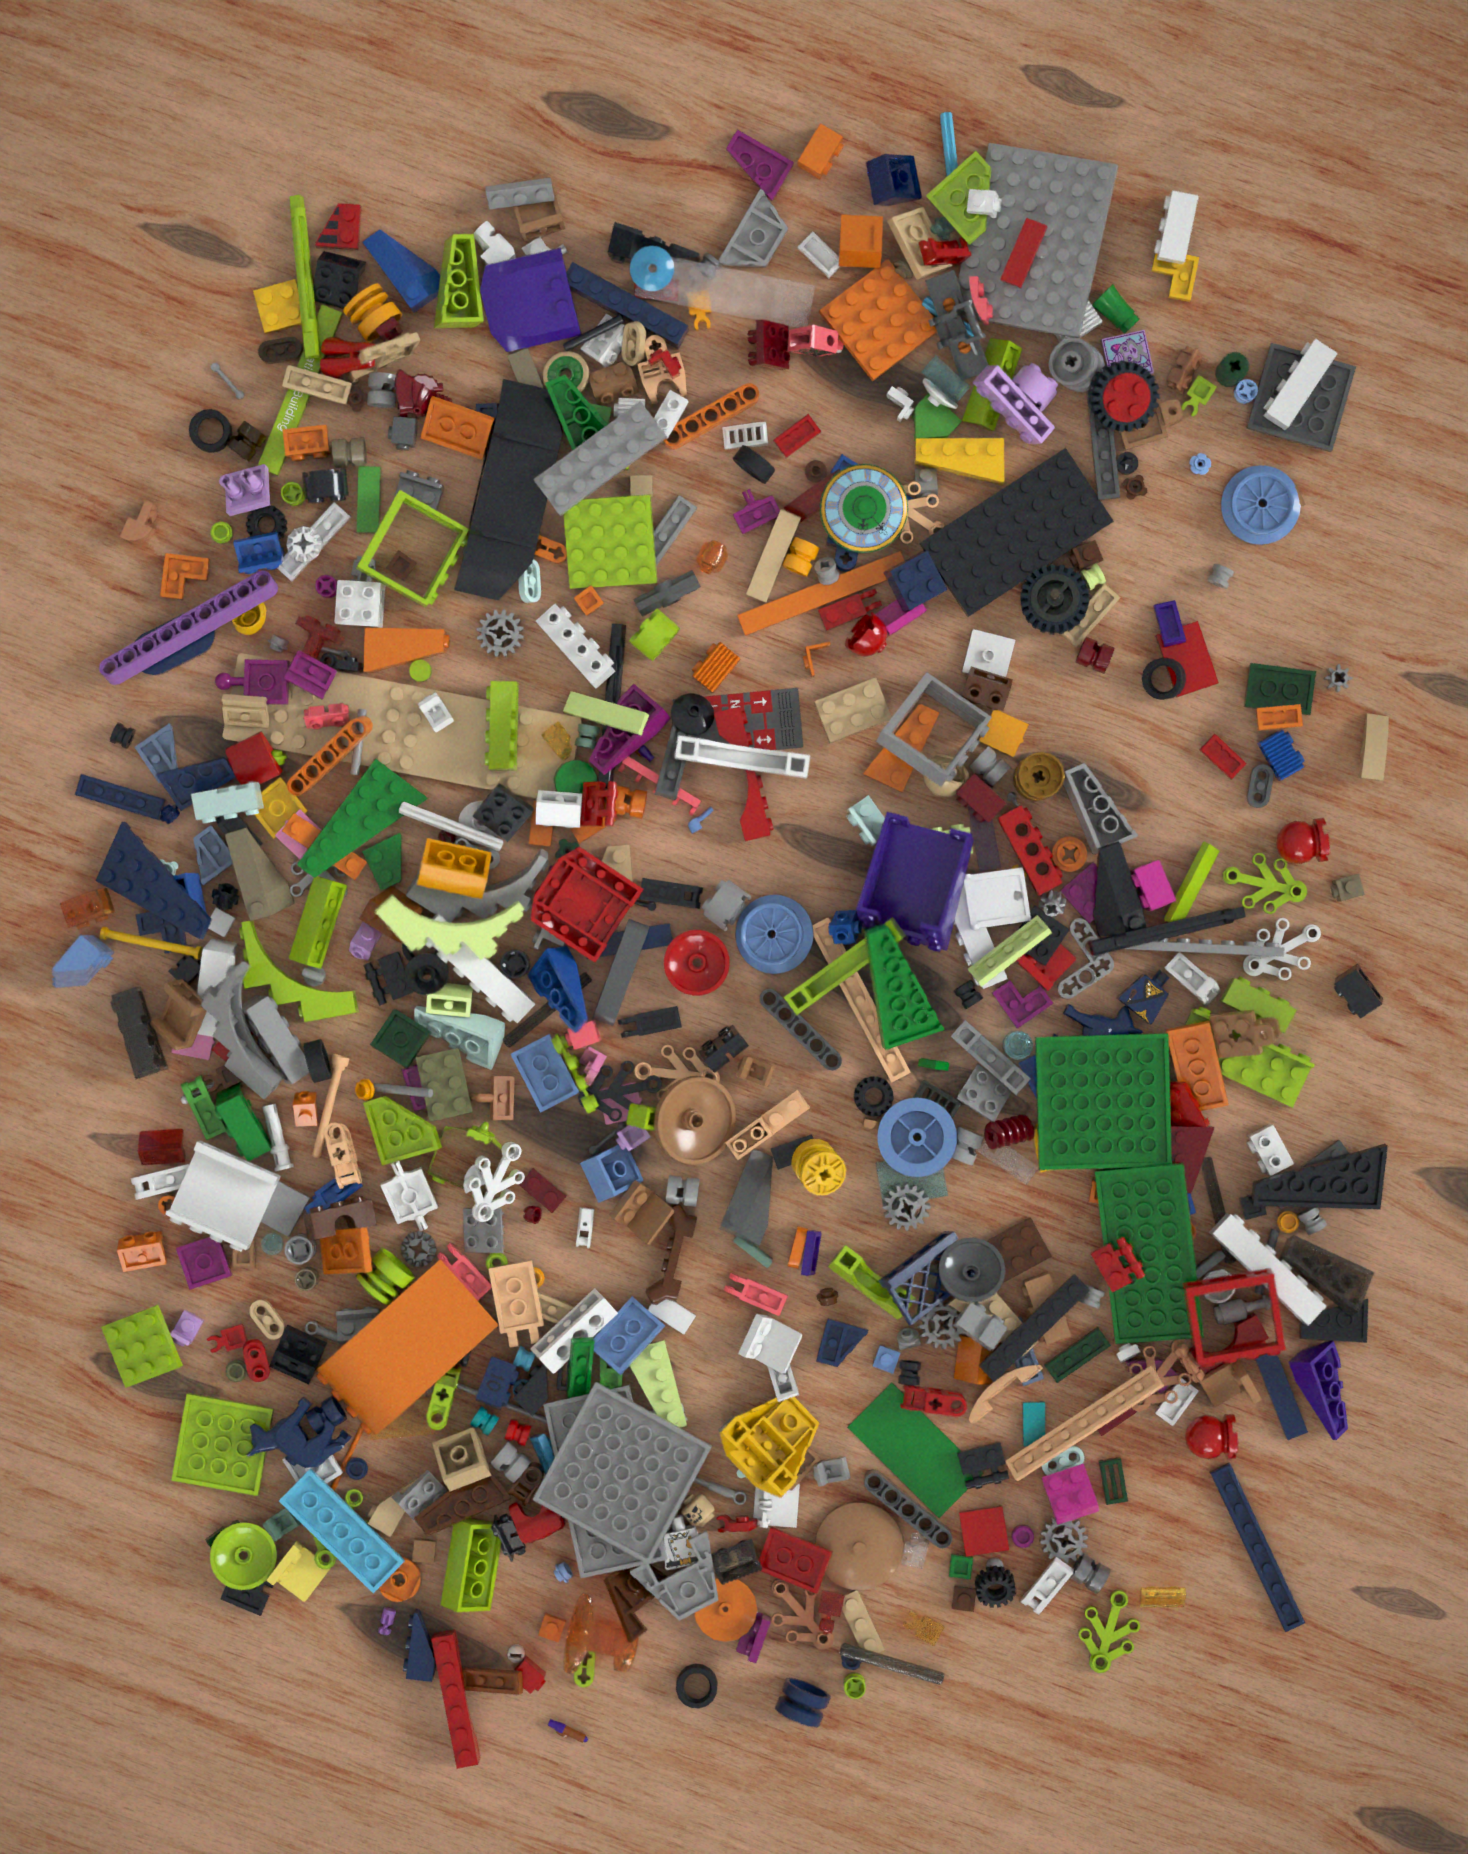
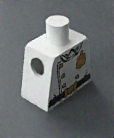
M676 1515L671 1523L672 1529L667 1530L664 1536L667 1560H665L666 1570L689 1566L698 1561L689 1542V1539L698 1535V1532L693 1525L685 1526L683 1515Z

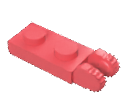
M449 1243L447 1245L448 1250L458 1260L452 1265L447 1256L441 1252L437 1257L439 1260H442L474 1298L479 1301L492 1288L491 1282L464 1254L462 1255L453 1244Z
M730 1273L729 1278L744 1284L741 1292L732 1286L725 1285L724 1291L739 1297L742 1301L780 1316L788 1295L749 1278L745 1279Z

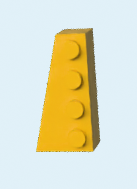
M916 438L915 465L936 468L940 471H947L956 475L967 476L1003 486L1004 438Z

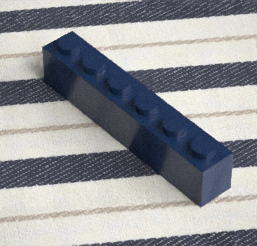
M572 262L567 277L571 291L616 316L621 314L624 320L629 323L634 321L640 322L647 333L661 336L667 344L679 349L689 331L687 324L578 264Z

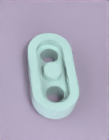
M534 559L533 563L518 579L519 595L525 603L537 602L541 597L540 567Z
M1073 1445L1042 1465V1470L1046 1475H1050L1083 1464L1084 1453L1078 1446ZM1070 1453H1076L1074 1460L1069 1459ZM1050 1461L1056 1462V1466L1054 1468L1048 1467V1463Z

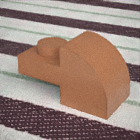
M145 501L137 520L128 517L120 538L131 543H142L149 540L156 532L149 525L157 517V506Z

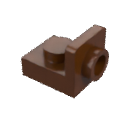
M1096 540L1070 550V562L1073 567H1077L1078 571L1103 561Z

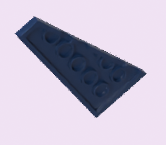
M121 822L95 881L194 937L204 939L212 921L211 917L196 901H193L186 893V889L181 884H178L173 878L172 873L157 856L147 849L142 839L132 832L127 822Z

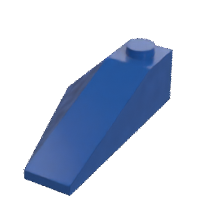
M381 229L363 241L365 247L413 313L438 296L440 274L431 265Z

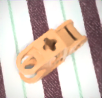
M658 335L648 337L645 341L647 361L637 365L643 387L652 405L658 403L656 397L658 394L657 390L664 382L673 383L679 389L680 395L686 396V376L680 352L671 354L672 358L676 356L682 367L679 370L680 376L672 380L662 360L652 366L648 363V360L651 359L650 355L654 352L651 349L652 344L656 343L657 346H661L659 349L665 351L667 350L665 340Z
M341 1123L328 1124L324 1130V1136L339 1188L342 1189L345 1185L356 1182L358 1184L362 1183L361 1173L357 1164L358 1160L348 1127ZM338 1127L341 1134L336 1139L333 1132Z

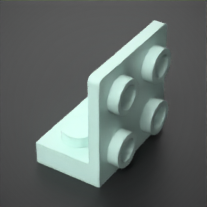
M868 795L854 806L848 808L847 812L849 814L846 817L853 827L857 825L862 831L859 833V836L866 845L870 843L873 846L878 842L885 818Z

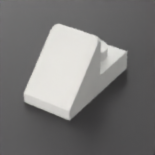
M790 1364L785 1374L767 1366L778 1402L799 1395Z

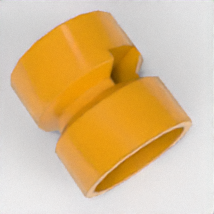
M794 537L789 547L791 553L786 554L782 566L796 574L807 577L812 567L810 562L815 560L820 548L808 541Z

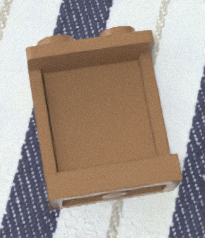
M539 173L530 179H519L512 183L550 178V174ZM554 188V201L513 206L523 241L565 229Z
M183 979L166 982L163 990L169 995L168 1001L161 1017L151 1020L150 1025L174 1050L192 1047L207 1013L201 1006L203 999Z

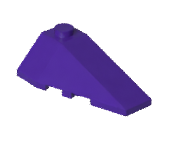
M1328 1341L1300 1351L1289 1361L1297 1385L1332 1440H1337L1348 1430L1345 1402L1341 1401L1340 1389L1343 1388V1381H1339L1338 1368H1341V1362L1334 1341Z

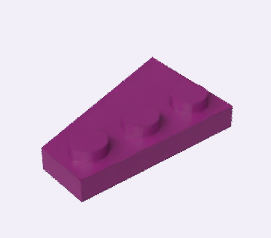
M739 130L735 132L726 148V151L773 202L794 162Z

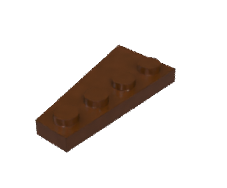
M491 1473L489 1477L446 1492L416 1515L414 1520L424 1533L430 1536L509 1501L511 1496Z

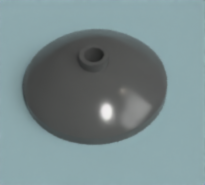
M963 1238L948 1246L942 1254L939 1263V1277L946 1291L956 1299L970 1303L982 1302L991 1298L1001 1288L1005 1277V1264L1000 1252L991 1243L979 1238ZM971 1271L975 1276L969 1277L967 1272Z

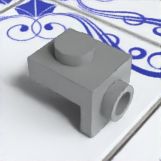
M915 469V481L921 486V491L915 495V499L927 497L931 493L938 496L937 469ZM915 484V492H916V491H918V486ZM930 497L928 503H936V498Z
M543 928L541 931H536L532 940L535 943L534 948L537 950L540 949L544 938L560 946H565L564 942Z
M845 1456L822 1460L814 1465L813 1474L819 1487L827 1483L844 1481L851 1478Z

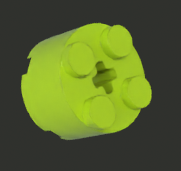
M657 608L639 627L640 630L632 636L629 642L648 659L654 661L666 645L676 636L680 628Z

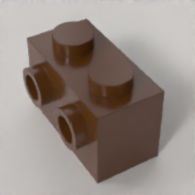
M971 666L963 688L962 697L972 704L980 703L986 705L991 710L1003 711L1013 679Z

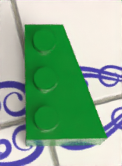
M239 1083L226 1090L223 1089L217 1092L216 1108L214 1111L218 1119H223L227 1125L225 1130L231 1139L234 1137L237 1142L236 1149L241 1157L245 1156L246 1160L250 1161L270 1151L271 1141L260 1119L256 1117L250 1106L252 1104L250 1100H246L241 1091L243 1086Z

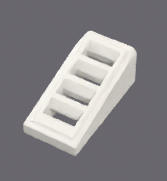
M766 422L722 427L725 450L741 448L742 445L747 447L768 446ZM756 429H760V440L756 439ZM747 430H751L752 441H748ZM734 431L735 443L730 444L729 432ZM738 431H743V442H739Z

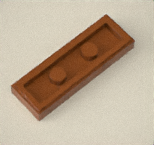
M476 1667L462 1668L465 1691L513 1695L523 1693L522 1671Z

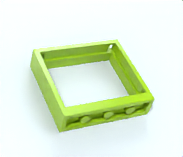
M399 490L356 569L419 605L427 607L428 604L432 605L437 598L438 593L435 591L438 585L443 586L449 574L446 571L449 565L453 567L459 558V555L456 553L460 546L464 548L468 540V535L466 534L469 529ZM402 503L458 534L424 597L368 567Z

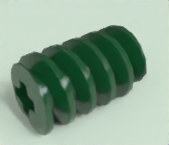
M1239 352L1227 354L1216 368L1215 376L1217 381L1225 387L1237 385L1247 374L1249 362Z

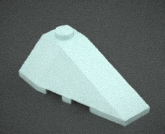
M415 1007L414 1021L430 1030L433 1037H441L450 1044L448 1047L451 1049L459 1048L460 1051L467 1055L466 1059L472 1063L490 1070L493 1068L504 1040V1022L486 1015L470 1013V1017L426 1013V1007Z

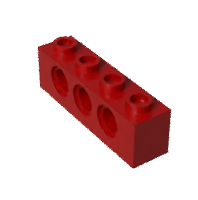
M1018 805L996 817L1036 894L1041 895L1062 884L1060 878L1063 877V874L1058 865L1053 866L1050 860L1053 858V855L1048 846L1043 847L1040 841L1043 836L1037 826L1033 828L1030 822L1033 818L1028 808ZM1020 823L1025 824L1027 828L1023 836L1017 835L1015 831L1016 826ZM1029 843H1034L1037 846V851L1034 855L1026 853V846ZM1040 862H1044L1047 865V871L1042 875L1036 872V866Z

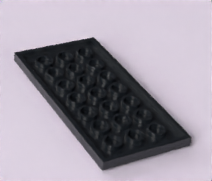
M1064 448L922 541L920 546L924 551L929 552L941 578L966 616L969 617L1026 580L1028 576L1033 575V571L1036 569L1037 571L1041 570L1042 566H1047L1111 524L1113 519L1102 502L1098 500V496L1067 449Z

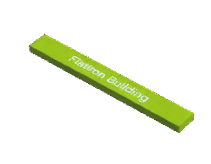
M325 305L321 306L316 318L320 358L305 359L303 351L297 368L320 373V359L327 356L321 352L322 342L328 337L335 336L343 316L342 312ZM288 389L258 466L265 464L268 467L269 473L279 476L286 459L282 429L298 428L311 395Z

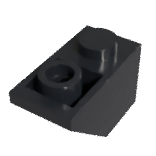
M544 1364L541 1367L536 1365L528 1374L531 1377L525 1384L522 1381L514 1389L516 1395L513 1399L531 1416L549 1398L548 1371Z

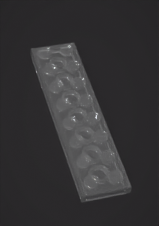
M671 257L674 264V274L669 284L657 291H647L636 285L634 296L754 320L765 319L786 326L800 328L808 326L815 286ZM650 264L648 270L654 273L657 267L654 264Z

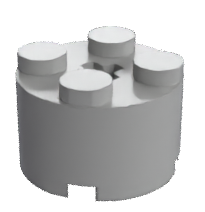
M721 880L715 888L717 893L712 899L709 897L702 908L706 918L724 931H727L726 925L728 923L733 925L747 906L744 904L745 899L750 901L751 895L732 881L728 880L725 882Z

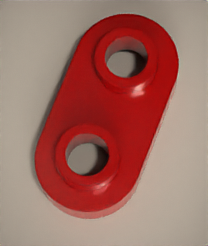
M258 1339L248 1340L243 1345V1356L248 1376L255 1382L265 1381L270 1375L265 1346ZM256 1350L258 1353L252 1355L251 1351ZM257 1370L263 1371L261 1374L255 1373Z

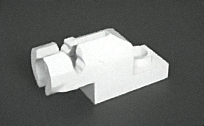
M485 221L474 232V238L482 250L485 251L481 255V259L485 264L516 258L514 248L501 234L493 236L495 228L488 221Z

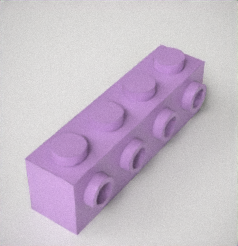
M998 365L986 366L972 382L977 387V392L992 403L991 407L1006 418V423L1020 433V438L1025 443L1042 444L1055 428Z

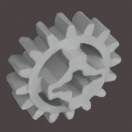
M504 609L501 614L494 610L493 616L486 613L487 620H480L483 627L477 628V631L481 633L477 640H483V643L480 645L481 648L488 647L486 652L488 654L495 651V657H498L500 653L507 657V651H511L514 654V647H521L518 640L524 639V636L520 634L524 627H518V624L521 622L520 619L513 620L515 614L510 613L507 616ZM498 619L496 625L488 627L491 622ZM507 621L512 623L515 632L507 628ZM500 628H503V631L508 635H502L501 639H498V636L493 632H498ZM486 635L494 639V646L489 644ZM513 640L510 645L502 648L505 642Z
M905 1182L902 1188L899 1184H896L897 1190L894 1191L890 1188V1196H884V1200L888 1202L882 1204L883 1209L888 1210L884 1213L885 1218L891 1217L889 1224L892 1225L896 1222L897 1229H900L902 1225L906 1231H908L911 1225L914 1229H917L916 1223L924 1224L922 1217H929V1213L925 1211L931 1208L929 1203H925L929 1200L928 1195L922 1196L924 1189L921 1188L917 1191L915 1183L912 1187H909L908 1183ZM906 1193H911V1194H914L915 1196H914V1197H911V1196L906 1195ZM898 1196L897 1204L892 1207L893 1201ZM903 1199L910 1207V1214L903 1206ZM921 1206L920 1212L915 1216L916 1210ZM899 1216H903V1217L907 1218L908 1220H903V1219H900V1218H898V1217H899Z
M941 1302L937 1307L919 1319L923 1322L922 1325L917 1326L918 1329H923L920 1337H927L925 1344L933 1342L934 1349L939 1344L941 1349H946L947 1344L949 1347H954L953 1341L960 1342L961 1339L958 1335L964 1334L956 1327L955 1329L953 1328L952 1321H956L960 1314L956 1313V1309H951L948 1305L949 1302L945 1306ZM941 1310L946 1311V1314L939 1316L935 1312ZM928 1321L931 1323V1331H930V1332H929V1329H928ZM944 1321L943 1326L945 1329L939 1330L940 1324L938 1322ZM941 1334L948 1337L946 1340H938L937 1338Z
M1052 1517V1524L1050 1525L1045 1522L1044 1525L1047 1530H1041L1040 1532L1041 1535L1045 1536V1538L1040 1539L1041 1544H1046L1042 1548L1043 1552L1050 1551L1048 1554L1049 1559L1055 1556L1060 1560L1064 1559L1066 1564H1068L1069 1558L1077 1561L1075 1555L1083 1556L1081 1548H1087V1544L1083 1540L1088 1539L1087 1534H1082L1086 1530L1085 1527H1078L1080 1524L1078 1519L1074 1522L1071 1520L1057 1525L1055 1518ZM1062 1525V1528L1058 1529L1057 1531H1054L1056 1527ZM1072 1527L1077 1531L1078 1538L1071 1535ZM1066 1535L1069 1540H1065L1062 1544L1059 1538H1063ZM1049 1540L1056 1542V1551L1050 1546ZM1072 1547L1074 1548L1072 1551L1066 1553V1550Z

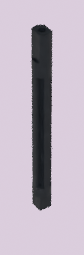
M612 624L609 658L614 662L612 667L615 672L607 678L605 701L617 704L621 698L626 625ZM603 725L602 737L608 727L607 725ZM615 767L605 775L599 771L598 782L606 783V789H608V782L614 781Z
M1244 907L1227 908L1088 942L1091 956H1096L1230 924L1235 920L1245 918L1246 915Z

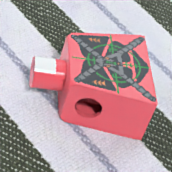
M816 325L789 330L787 352L821 357L836 354V352L840 353L843 349V343L838 339V332Z

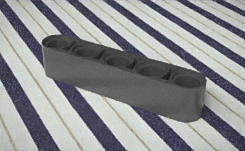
M631 919L628 920L592 1019L611 1026L614 1025L650 926Z
M774 989L762 991L760 994L762 1006L826 1069L831 1071L837 1070L842 1063L840 1054L800 1014L796 1015L787 1001ZM767 992H771L776 996V1001L772 1005H767L763 1001V996ZM780 1009H790L792 1013L790 1019H780ZM799 1023H803L807 1027V1032L802 1036L794 1032L795 1026ZM813 1039L822 1041L823 1046L819 1051H813L810 1048V1042ZM830 1054L838 1057L837 1065L832 1067L828 1066L825 1061L826 1057Z
M872 1469L865 1473L864 1484L870 1493L936 1547L944 1549L951 1545L952 1535L946 1525L880 1471ZM871 1476H877L880 1482L876 1486H871L868 1483V1479ZM888 1490H894L897 1496L893 1500H888L885 1497V1493ZM905 1504H911L914 1506V1510L909 1514H905L902 1511V1507ZM922 1518L931 1520V1524L926 1528L921 1527L919 1522ZM939 1532L948 1534V1538L943 1542L938 1541L936 1536Z

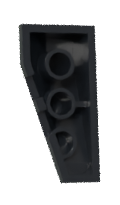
M614 222L608 255L616 263H631L635 253L647 246H657L664 249L671 256L673 262H699L700 253L673 243L667 246L665 245L666 242L661 240L662 238L656 236L647 238L642 234L643 231Z
M1118 841L1098 848L1096 870L1098 876L1097 888H1095L1094 894L1096 896L1095 908H1093V918L1098 936H1113L1147 928L1121 843Z

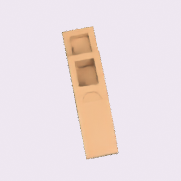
M796 1090L725 1143L737 1160H739L807 1111L810 1106L800 1092Z

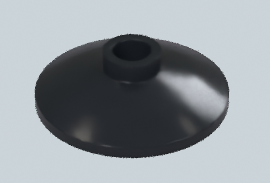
M688 693L678 697L673 703L671 719L681 732L689 735H699L711 727L714 721V710L711 703L705 697L695 693ZM690 709H695L698 713L693 714Z
M430 953L420 954L412 958L404 971L408 987L415 993L430 995L440 991L445 986L449 976L446 963L437 955ZM425 975H430V976H431L430 979H427V980L423 979V977H424Z

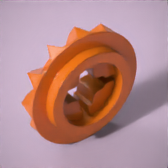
M1064 837L1058 840L1052 848V859L1061 870L1067 872L1076 871L1084 865L1087 859V850L1083 842L1078 838ZM1063 846L1068 850L1077 848L1073 853L1076 862L1070 858L1062 861L1063 856L1066 854L1062 848Z

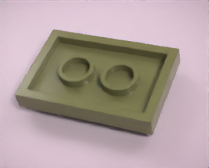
M459 1048L415 1057L422 1088L433 1090L431 1098L424 1097L430 1122L473 1112Z

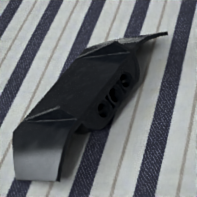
M503 379L495 425L485 452L469 522V536L454 587L455 591L499 601L533 563L547 503L546 496L533 479L556 463L562 439L558 417L549 392L545 388Z

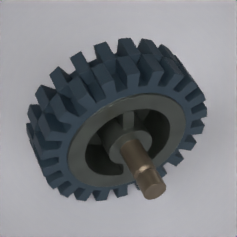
M1050 564L1047 567L1045 565L1039 571L1036 569L1033 571V575L1028 576L1022 587L1020 599L1022 613L1025 615L1027 622H1030L1033 628L1039 629L1042 633L1048 632L1054 635V633L1063 634L1065 631L1073 630V627L1078 626L1080 621L1084 619L1089 605V591L1085 580L1081 578L1078 572H1074V569L1071 567L1066 568L1062 564L1060 566Z

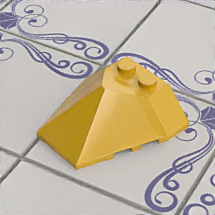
M795 1396L779 1402L776 1397L733 1418L720 1432L726 1456L756 1488L781 1498L796 1482L800 1466L803 1465L805 1454L812 1443L819 1422Z

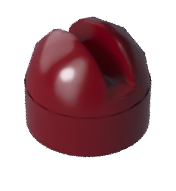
M441 830L438 840L447 842L442 835L445 832L451 840L449 843L454 844L456 835Z
M528 1206L523 1211L525 1213L523 1215L525 1221L532 1224H537L542 1216L540 1207Z

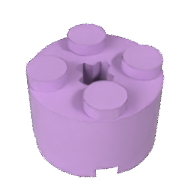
M1033 363L1029 366H1023L1012 379L1041 413L1057 395V382L1050 377H1045L1041 373V369Z

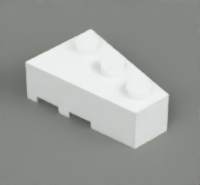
M1172 191L1169 196L1165 197L1163 206L1165 215L1164 218H1161L1159 225L1161 237L1160 240L1156 241L1154 253H1157V260L1177 264L1185 262L1198 201L1197 195Z

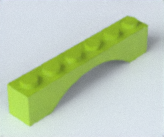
M894 918L885 923L896 942L906 936ZM864 938L784 997L796 1015L869 963L866 939Z

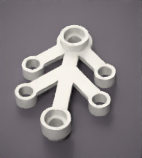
M1279 918L1275 922L1276 930L1272 943H1279V947L1284 948V957L1248 955L1243 961L1244 971L1250 976H1258L1264 972L1278 976L1281 980L1290 979L1292 973L1289 968L1282 967L1279 969L1266 964L1274 959L1296 965L1301 970L1308 969L1311 965L1308 957H1296L1286 954V952L1306 941H1317L1321 936L1319 927L1307 925L1303 928L1302 934L1281 945L1284 932L1289 928L1290 924L1287 919ZM1281 920L1286 923L1284 929H1281L1278 925ZM1259 929L1256 932L1257 946L1264 947V943L1269 940L1270 932L1267 929ZM1311 929L1316 931V935L1313 938L1308 934ZM1261 931H1265L1267 934L1264 940L1259 937ZM1302 959H1305L1307 961L1306 967L1300 966V961ZM1252 961L1258 963L1257 969L1251 968ZM1284 969L1288 972L1286 978L1281 977V971Z
M507 1142L502 1146L503 1156L493 1177L490 1170V1160L484 1156H479L476 1159L475 1166L481 1170L487 1190L484 1197L480 1190V1179L470 1176L466 1180V1186L472 1190L475 1205L472 1208V1216L479 1222L490 1220L495 1209L505 1204H511L515 1200V1194L506 1188L514 1184H520L524 1180V1173L518 1169L512 1170L509 1177L502 1180L510 1161L517 1160L521 1155V1147L514 1142ZM502 1191L500 1197L493 1200L495 1194Z

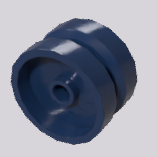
M786 1678L782 1688L785 1696L778 1698L775 1710L784 1717L802 1725L820 1727L823 1713L819 1709L827 1708L831 1696L813 1684L795 1678Z

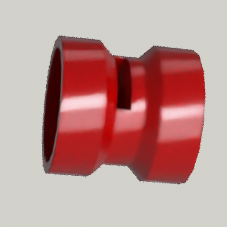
M511 1419L504 1440L509 1442L515 1440L519 1445L525 1447L532 1426L528 1424L520 1425L517 1420Z

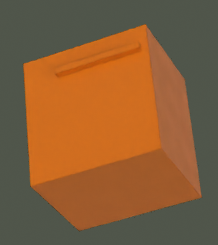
M841 215L839 266L880 268L883 216Z

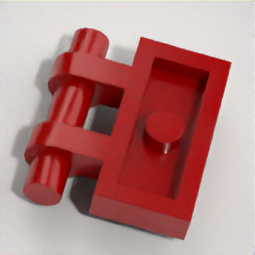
M609 781L607 790H605L606 783L583 782L580 826L601 827L603 818H605V826H614V818L617 816V811H615V800L618 798V791H616L617 782ZM604 798H607L606 810H604Z
M1124 1236L1116 1240L1120 1247L1116 1250L1110 1242L1091 1252V1256L1112 1292L1132 1283L1130 1273L1134 1272L1137 1279L1145 1276L1140 1260L1137 1261L1132 1252L1131 1244L1126 1242ZM1124 1255L1129 1265L1125 1267L1119 1256Z

